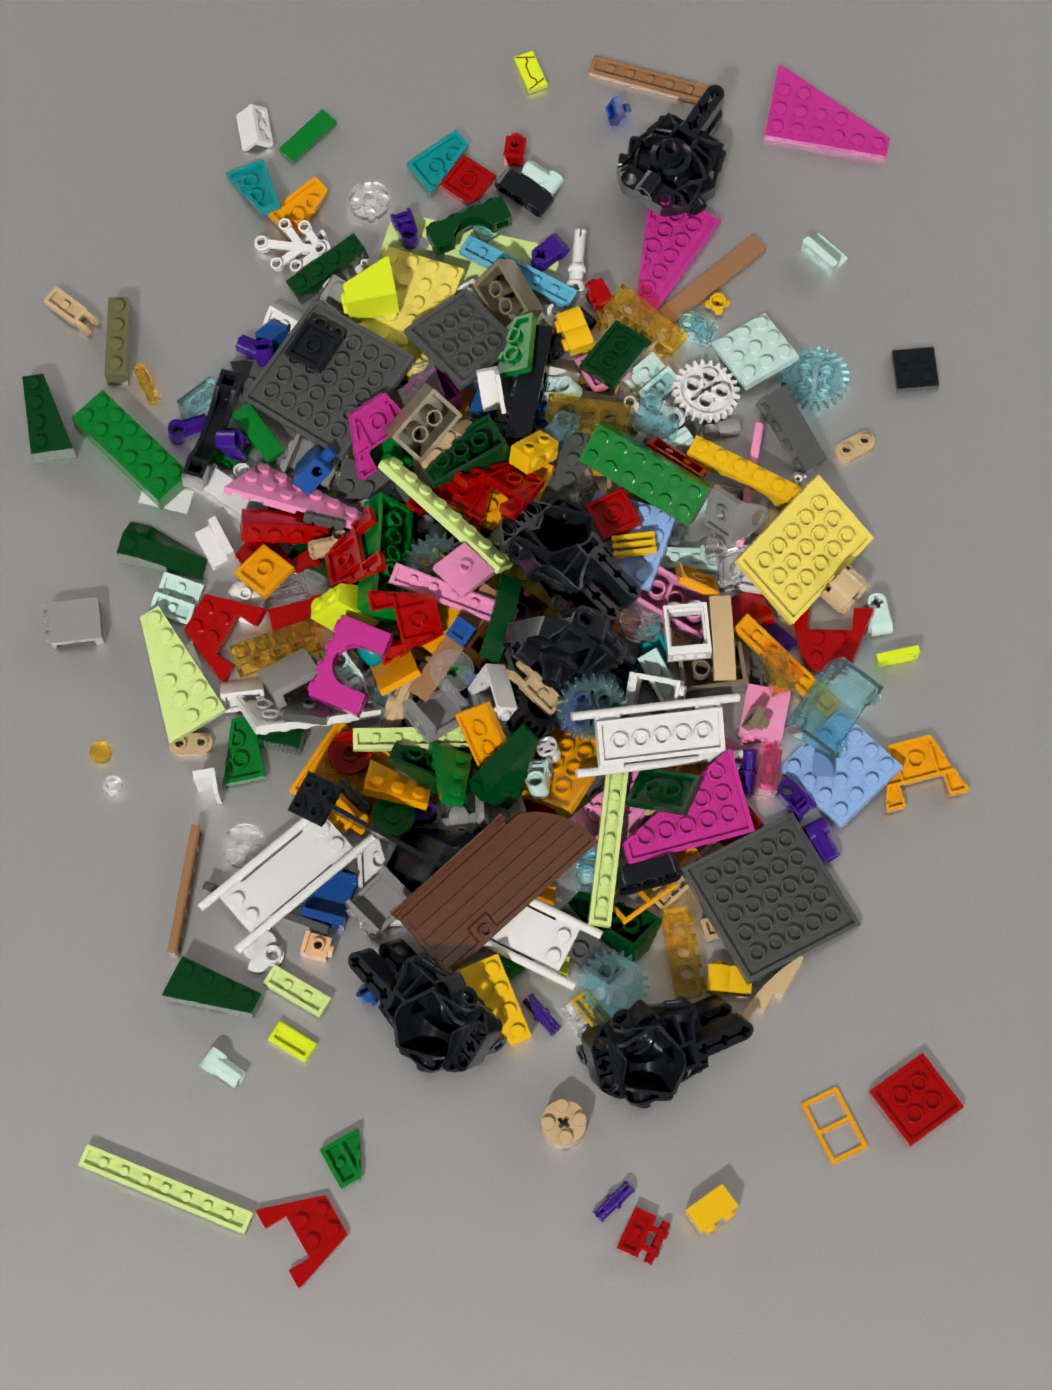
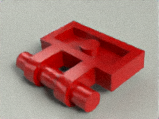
M635 1207L616 1249L636 1259L640 1251H643L647 1254L643 1262L652 1266L654 1259L658 1258L660 1254L659 1248L663 1240H666L669 1235L667 1231L671 1224L662 1220L660 1227L653 1225L656 1219L655 1215ZM649 1232L655 1235L651 1246L645 1244Z

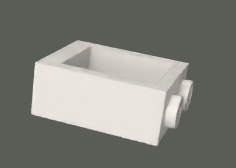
M693 600L688 602V604L670 602L663 606L662 615L667 661L711 658L712 647L707 602H701L700 600ZM701 615L704 644L672 647L669 617Z
M486 663L469 685L467 691L472 707L490 701L503 728L516 711L517 704L505 665ZM491 693H493V697H494V700H495V704H496L495 708H494L493 701H492V698H491Z
M630 672L624 706L638 704L642 679L676 685L673 700L685 699L687 686H684L685 681ZM683 708L672 709L671 712L683 711ZM637 713V714H629V715H627V716H641V715H650V714H648V713Z

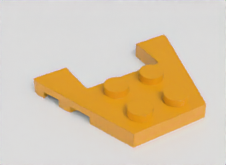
M930 734L888 745L887 752L903 766V769L886 785V814L906 808L900 788L902 786L943 776L949 797L969 792L967 784L961 780L959 773L948 762L945 754Z

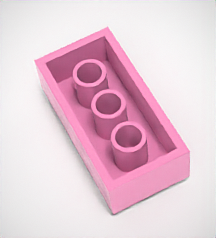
M659 566L651 591L641 589V596L631 605L664 625L663 606L670 602L688 604L690 601L700 600L701 602H707L709 620L708 596L679 584L676 575ZM701 615L669 617L671 630L675 629L689 637L694 644L703 643Z

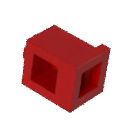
M512 133L511 136L506 135L503 165L524 166L527 138L523 137L522 134Z
M602 277L597 280L592 279L585 284L587 288L585 296L589 304H593L594 315L613 307L614 297Z

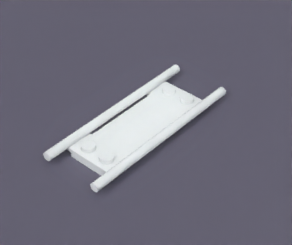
M739 693L571 712L572 721L594 719L598 767L576 769V778L714 762L726 751L723 710L720 704L739 702ZM694 707L693 710L632 716L624 718L620 717V715ZM743 749L732 751L734 759L743 758Z
M301 818L197 904V906L203 912L217 899L220 898L250 933L234 947L240 954L373 844L376 838L369 834L353 848L328 819L323 827H320ZM301 830L303 831L298 837H296L286 847L279 851L275 856H273L257 871L250 875L246 880L241 882V880L246 875H248L252 870L259 866L263 861H265L281 846L288 842L298 832H300Z
M535 899L529 904L530 906L556 919L553 920L526 907L483 946L574 991L578 983L558 973H560L580 930L598 939L602 937L604 931Z

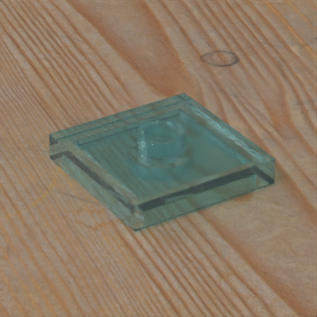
M211 376L177 400L183 420L196 416L210 406L216 385Z

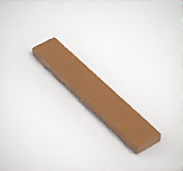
M596 55L593 57L588 72L590 77L695 105L709 87V85Z
M752 234L663 305L659 312L674 326L714 292L718 291L766 252V248Z
M485 583L477 591L478 594L495 600L496 590ZM464 612L460 615L463 620L474 626L476 630L479 629L484 621ZM446 636L421 671V676L416 678L411 685L409 691L427 703L464 648Z
M191 824L167 953L172 958H179L181 955L203 837V830L199 825Z

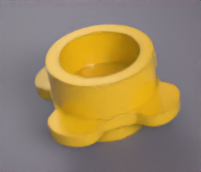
M714 292L710 300L705 302V307L713 310L715 315L718 316L722 315L725 307L730 305V300L726 299L719 292Z

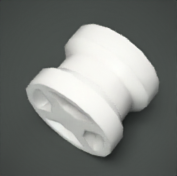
M549 736L539 739L536 751L539 754L540 760L551 757L552 764L557 762L561 756L557 741Z

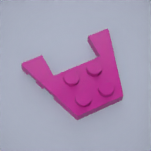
M383 392L348 413L359 480H364L378 471L369 451L390 438L384 430L401 411L399 406Z

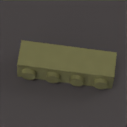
M108 297L104 371L108 385H129L132 305L129 297Z

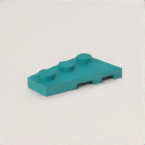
M455 130L408 161L407 167L430 196H432L448 172L468 150L469 144Z
M264 159L225 173L227 179L262 216L281 209Z

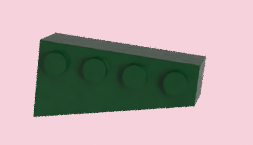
M44 374L22 376L30 451L34 463L77 458Z
M184 956L181 957L161 995L164 1001L201 1007L206 1010H215L251 1019L255 1018L264 1000L261 993Z

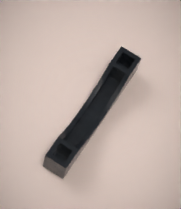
M221 369L203 429L195 447L188 455L182 471L183 486L199 491L204 490L219 451L215 444V435L218 430H226L242 390V374Z

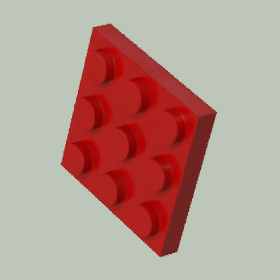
M923 1052L868 1092L909 1148L964 1108L963 1104Z

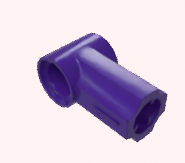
M241 335L235 345L236 351L256 359L260 367H265L274 355L272 342L268 339L256 340Z
M205 413L184 420L174 419L168 424L169 440L173 444L180 445L187 439L200 435L207 417ZM178 429L183 431L180 434L173 433L174 430Z
M823 817L802 826L824 864L835 860L841 855L830 835V828Z

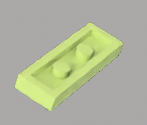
M275 964L263 982V985L319 1019L332 1000L329 996Z

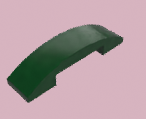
M504 574L500 575L495 593L496 598L478 657L496 663L500 662L504 651L502 641L508 623L513 622L522 580Z

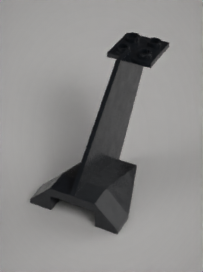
M308 771L288 808V811L320 827H323L330 812L393 846L395 850L386 865L411 893L476 836L468 831L412 827L407 834L398 840L344 809L335 806L343 787Z

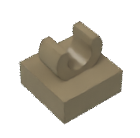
M759 705L750 708L741 727L747 731L755 728L763 730V728L767 729L770 720L763 717L766 709Z

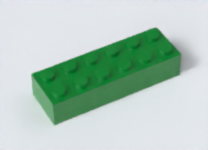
M103 389L71 417L74 426L161 510L186 488L182 484V471L184 467Z
M606 421L598 423L578 461L687 526L694 523L714 487Z
M379 492L364 502L363 510L368 505L374 508L377 523L364 532L361 539L365 558L368 559L379 550L385 555L387 569L359 580L357 609L392 626L397 622L394 607L371 612L367 591L409 593V591L390 585L388 582L396 563L410 567L413 511L408 509L406 505Z

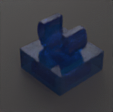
M613 97L605 108L610 126H618L622 119L628 117L627 113L631 112L630 104H622L620 97Z

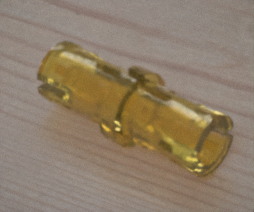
M146 363L136 364L133 370L139 380L140 389L145 393L148 404L155 405L159 403L161 397L156 390L154 378H151Z

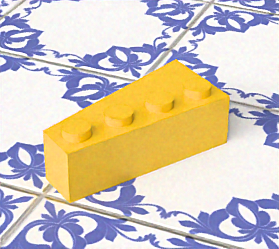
M498 953L456 970L462 973L466 985L473 988L477 996L484 1001L485 1006L493 1010L492 1013L500 1019L502 1023L501 1033L511 1046L532 1038Z

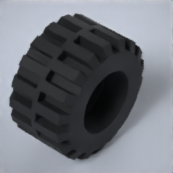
M520 689L514 693L517 709L506 722L509 725V731L515 732L525 723L538 739H541L542 737L549 736L561 724L563 714L561 713L563 711L562 706H559L551 716H547Z

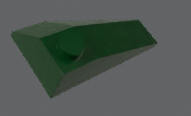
M489 414L471 423L465 429L466 432L459 439H455L451 443L452 446L445 453H441L423 470L433 488L454 482V473L461 471L462 474L471 473V469L474 468L485 470L489 469L492 464L509 460V446Z
M136 522L128 524L122 533L117 550L120 562L200 580L203 579L208 561L207 558L156 528Z
M394 744L387 762L439 796L436 785V773L432 768L433 760L429 751L422 750L416 746ZM473 756L471 759L468 782L473 777V775L479 770ZM468 786L466 788L464 807L471 792Z
M579 891L567 904L582 921L588 923L591 894ZM623 902L613 903L625 917L637 910L625 906ZM644 910L624 925L618 916L612 912L610 928L594 927L604 931L601 939L620 955L636 964L649 951L662 924V919L650 911Z

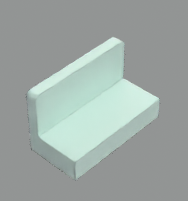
M816 233L812 238L807 236L802 241L801 251L830 276L847 262L848 258L820 233Z

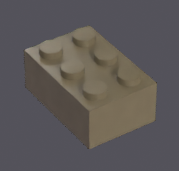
M498 259L473 284L486 309L508 331L515 316L532 312L538 316L544 310L514 259Z
M424 383L385 428L384 432L409 455L422 463L463 414L433 387Z
M741 641L734 642L735 681L713 680L712 655L708 659L676 661L679 680L685 681L684 686H687L685 699L747 690L748 677Z

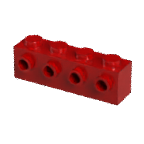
M241 509V541L249 543L308 544L311 540L328 537L329 528L317 526L314 522L312 524L303 522L304 512L296 511L294 514L281 510Z

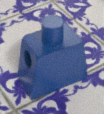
M328 445L325 449L320 446L313 448L296 463L292 483L309 496L331 473L333 460L338 455L337 450L332 445Z

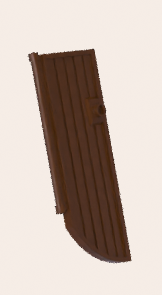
M541 811L518 812L506 823L504 822L506 820L504 816L499 813L487 827L402 903L394 907L390 914L394 918H398L441 969L449 974H453L598 843L596 838L576 822L553 813Z

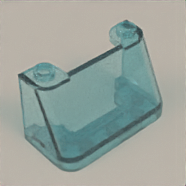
M845 657L832 659L823 667L785 724L784 730L830 758H840L847 749L844 739L865 707L871 704L875 705L882 696L880 693L884 687Z

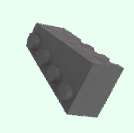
M785 385L764 396L756 404L781 442L783 449L791 457L792 464L797 471L805 473L828 459Z

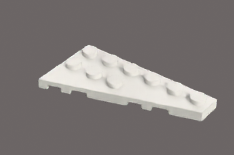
M236 696V704L255 734L266 735L269 732H287L291 729H308L313 726H320L317 724L284 721L283 713L286 706L279 709L275 701L264 699V696H256V700H244V696ZM284 697L286 703L288 704L290 697ZM368 699L367 706L363 708L359 718L333 708L326 726L335 723H351L357 720L381 717V709L374 699Z

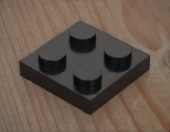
M306 319L284 353L290 359L321 374L343 341V338L323 326Z
M934 347L892 350L891 356L896 392L938 389L939 381Z

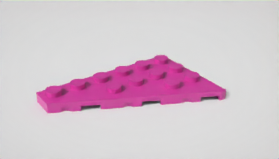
M778 65L764 139L886 160L889 137L784 66Z
M669 202L661 203L662 205H670ZM648 208L636 309L652 319L717 230L721 224L720 219L705 210L698 215H691V217L687 216V213L664 217Z
M732 749L726 750L699 774L703 782L687 816L658 811L622 843L628 865L755 831Z

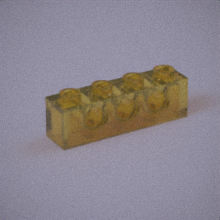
M623 283L603 307L607 310L606 312L614 319L617 318L624 325L649 339L650 345L663 358L670 359L689 336ZM624 306L630 307L632 314H628L624 310ZM641 319L646 320L649 324V327L643 326L641 324ZM657 332L663 333L665 340L659 339Z
M549 394L544 418L552 427L562 428V425L570 426L573 430L581 431L583 428H588L594 432L598 423L605 421L608 415L613 414L615 419L609 424L626 434H631L635 409L632 404ZM566 410H574L570 417H564ZM594 412L592 419H584L586 413Z
M311 618L229 646L240 678L256 673L303 647L308 654L322 650Z
M687 906L660 910L659 916L662 919L661 927L675 999L679 996L686 997L687 999L702 997V990L706 989L704 976L700 977L698 968H702L700 955L695 954L694 947L698 946L696 933H691L690 925H694L692 912L687 911ZM676 927H681L685 930V934L677 936L673 930ZM683 948L688 950L689 955L687 957H680L677 951ZM690 970L693 973V977L685 979L682 977L681 972Z

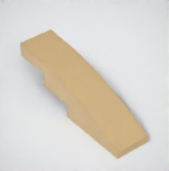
M731 595L708 596L713 680L735 681L736 664Z
M719 841L708 844L682 867L680 866V870L723 848ZM682 875L676 881L678 886L655 902L662 912H665L690 891ZM670 884L657 887L648 896L652 899L670 886Z
M798 957L776 973L750 1001L742 1016L750 1021L755 1011L762 1015L764 1014L773 996L782 1000L802 965L804 957Z

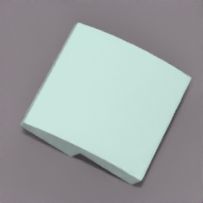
M652 351L630 370L632 377L622 381L646 404L644 398L648 393H654L657 399L661 400L671 392L676 374L669 366L666 367ZM649 395L647 397L648 403L655 401L654 396Z
M164 571L149 611L159 606L166 618L187 625L200 603L206 585Z

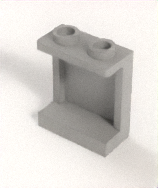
M296 434L295 438H292L289 442L287 457H283L280 469L282 472L293 478L296 463L317 445ZM334 458L331 473L318 485L317 489L331 493L340 472L341 459Z
M98 597L47 602V610H44V621L48 623L49 630L45 631L46 642L50 643L52 649H57V645L94 641L96 645L104 644L102 610Z
M303 647L258 671L265 688L279 709L287 705L283 697L284 694L316 678L318 662L313 653L308 654Z
M448 679L443 680V687L434 692L427 703L423 700L415 703L411 698L404 701L403 715L424 740L430 744V742L460 727L455 714L471 708L472 704L460 694L455 684H451Z
M383 865L377 871V875L357 895L345 902L347 908L345 911L353 920L357 918L362 923L361 927L368 935L373 934L377 938L397 919L390 914V911L412 893Z

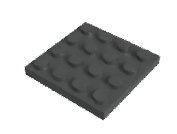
M466 288L404 330V334L460 391L477 380L476 370L499 364L500 360L498 357L500 352H504L507 344L506 337L509 332Z

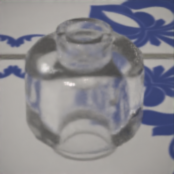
M709 533L701 538L699 541L700 559L710 566L720 565L728 555L725 538L716 533Z

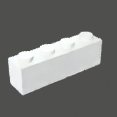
M215 463L212 466L204 490H196L240 521L241 509L271 510V507L263 505L261 500L250 499V501L242 499V495L232 493L231 496L223 494L224 486L236 478L228 472L225 474L220 471V468Z

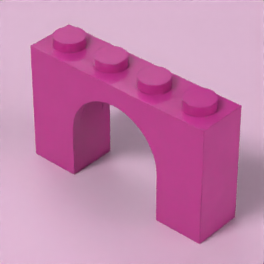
M343 615L342 619H338L334 626L335 635L333 639L328 640L325 647L327 652L324 660L320 659L316 668L318 674L315 680L312 679L310 681L307 691H309L308 695L312 699L359 718L368 698L365 694L346 687L337 681L335 676L336 662L344 652L355 648L364 649L385 658L394 638L388 632Z

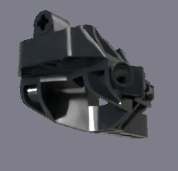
M709 86L685 121L668 112L666 116H660L658 121L647 128L646 132L642 135L630 138L628 154H619L616 172L622 193L664 217L684 213L691 217V215H698L707 207L706 201L715 196L718 175L721 173L726 159L724 144L713 137L722 123L721 108L724 103V90L721 86ZM632 181L633 184H632V185H628V184H626V182ZM669 202L670 205H662L661 203Z
M561 497L553 505L539 500H532L515 520L512 521L505 517L490 534L491 541L500 547L501 553L506 552L509 560L515 566L522 569L526 578L530 579L533 583L544 581L567 602L571 601L575 607L587 606L605 612L604 617L610 619L611 625L620 617L619 610L592 581L622 609H628L641 596L642 591L639 585L615 561L616 557L594 531L595 517L578 506L577 502L572 499Z
M587 606L566 609L560 613L558 618L548 616H532L528 619L518 618L514 622L508 623L502 641V646L509 650V654L524 665L531 666L535 662L540 665L543 674L542 683L545 686L560 688L566 681L570 683L575 682L582 688L590 690L591 694L610 707L624 706L628 684L611 673L609 669L620 667L627 671L636 670L637 658L640 657L642 650L640 646L612 627L610 619L604 617L605 612Z
M398 938L382 943L378 949L379 955L372 948H366L349 955L348 964L351 970L380 1001L378 1008L394 1029L395 1046L399 1048V1053L416 1063V1068L419 1071L426 1073H436L443 1069L446 1072L467 1071L480 1066L487 1055L498 1052L506 1044L507 1040L501 1034L502 1023L500 1019L492 1013L493 1010L485 1006L484 1001L477 996L473 988L467 987L462 973L449 974L433 962L427 954L421 953L417 955L403 939Z
M711 995L693 1004L683 996L655 1004H646L642 999H639L629 1009L618 1010L608 1021L597 1023V1025L586 1029L581 1036L582 1044L576 1046V1052L581 1063L588 1068L592 1082L601 1091L618 1099L624 1098L632 1106L649 1108L654 1101L672 1100L673 1096L677 1093L680 1083L685 1082L693 1075L701 1073L705 1068L709 1067V1056L747 1040L751 1037L754 1030L753 1025L741 1014L732 1013V1007L719 995ZM626 1048H628V1049H630V1050H635V1049H638V1050H636V1051H626Z

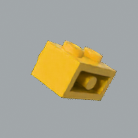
M539 430L511 445L509 463L528 475L557 458L559 441Z
M721 1184L687 1208L685 1215L700 1236L704 1233L709 1235L718 1228L717 1224L724 1219L727 1222L737 1215L735 1211L738 1209V1204L725 1186Z

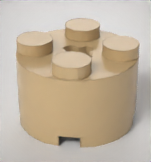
M848 564L830 583L829 588L823 591L820 597L838 613L841 612L844 615L856 602L854 597L859 599L870 585L860 573Z
M559 1099L547 1106L541 1118V1131L546 1142L557 1149L575 1147L582 1141L586 1132V1116L578 1104L570 1100ZM560 1121H568V1128L565 1126L562 1129L559 1128Z

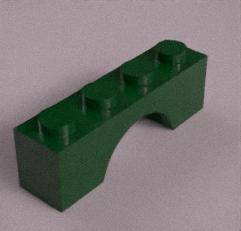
M503 197L489 198L485 203L472 205L463 212L453 213L446 219L433 221L426 226V236L436 257L454 250L457 236L467 227L482 226L495 233L512 226V215Z
M353 233L286 280V283L302 305L319 293L321 286L332 274H336L344 269L355 268L362 259H368L369 255Z

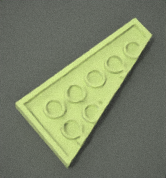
M159 606L140 616L166 732L171 746L222 715L226 710Z

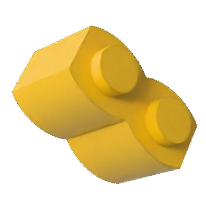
M579 306L555 314L556 321L553 324L557 334L561 333L563 337L561 344L565 352L568 351L570 356L593 349L594 340Z
M713 961L712 964H708L706 994L734 997L751 996L752 983L747 985L736 965L729 966L724 961Z

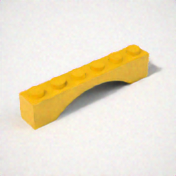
M698 435L695 436L686 454L708 468V472L726 476L754 489L780 510H783L803 489Z

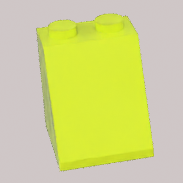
M389 256L379 260L343 284L344 292L340 293L344 315L349 314V319L359 321L400 313Z
M340 583L320 597L315 598L311 604V619L334 631L337 620H341L343 615L373 627L379 623V620L357 609L358 585Z

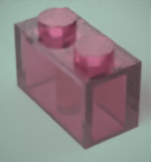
M761 746L753 795L775 798L783 749Z

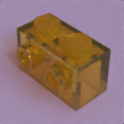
M783 647L763 652L758 656L772 698L796 689L797 678L795 673L790 671L788 665L791 663L788 652L783 650Z

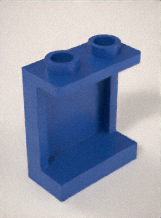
M346 869L336 873L307 898L305 907H302L300 915L324 923L331 928L344 931L349 917L345 911L347 909L345 902L355 896L358 876L355 875V872Z

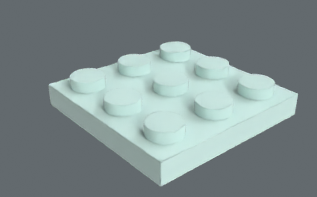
M765 313L712 342L714 351L745 390L752 388L799 360V355Z

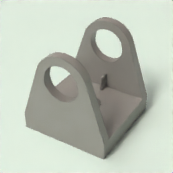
M719 484L713 485L714 487L708 496L703 524L729 542H734L760 528L765 523L768 517V509L764 505L743 501V492L736 487ZM758 510H762V516L759 521L752 523L753 515Z

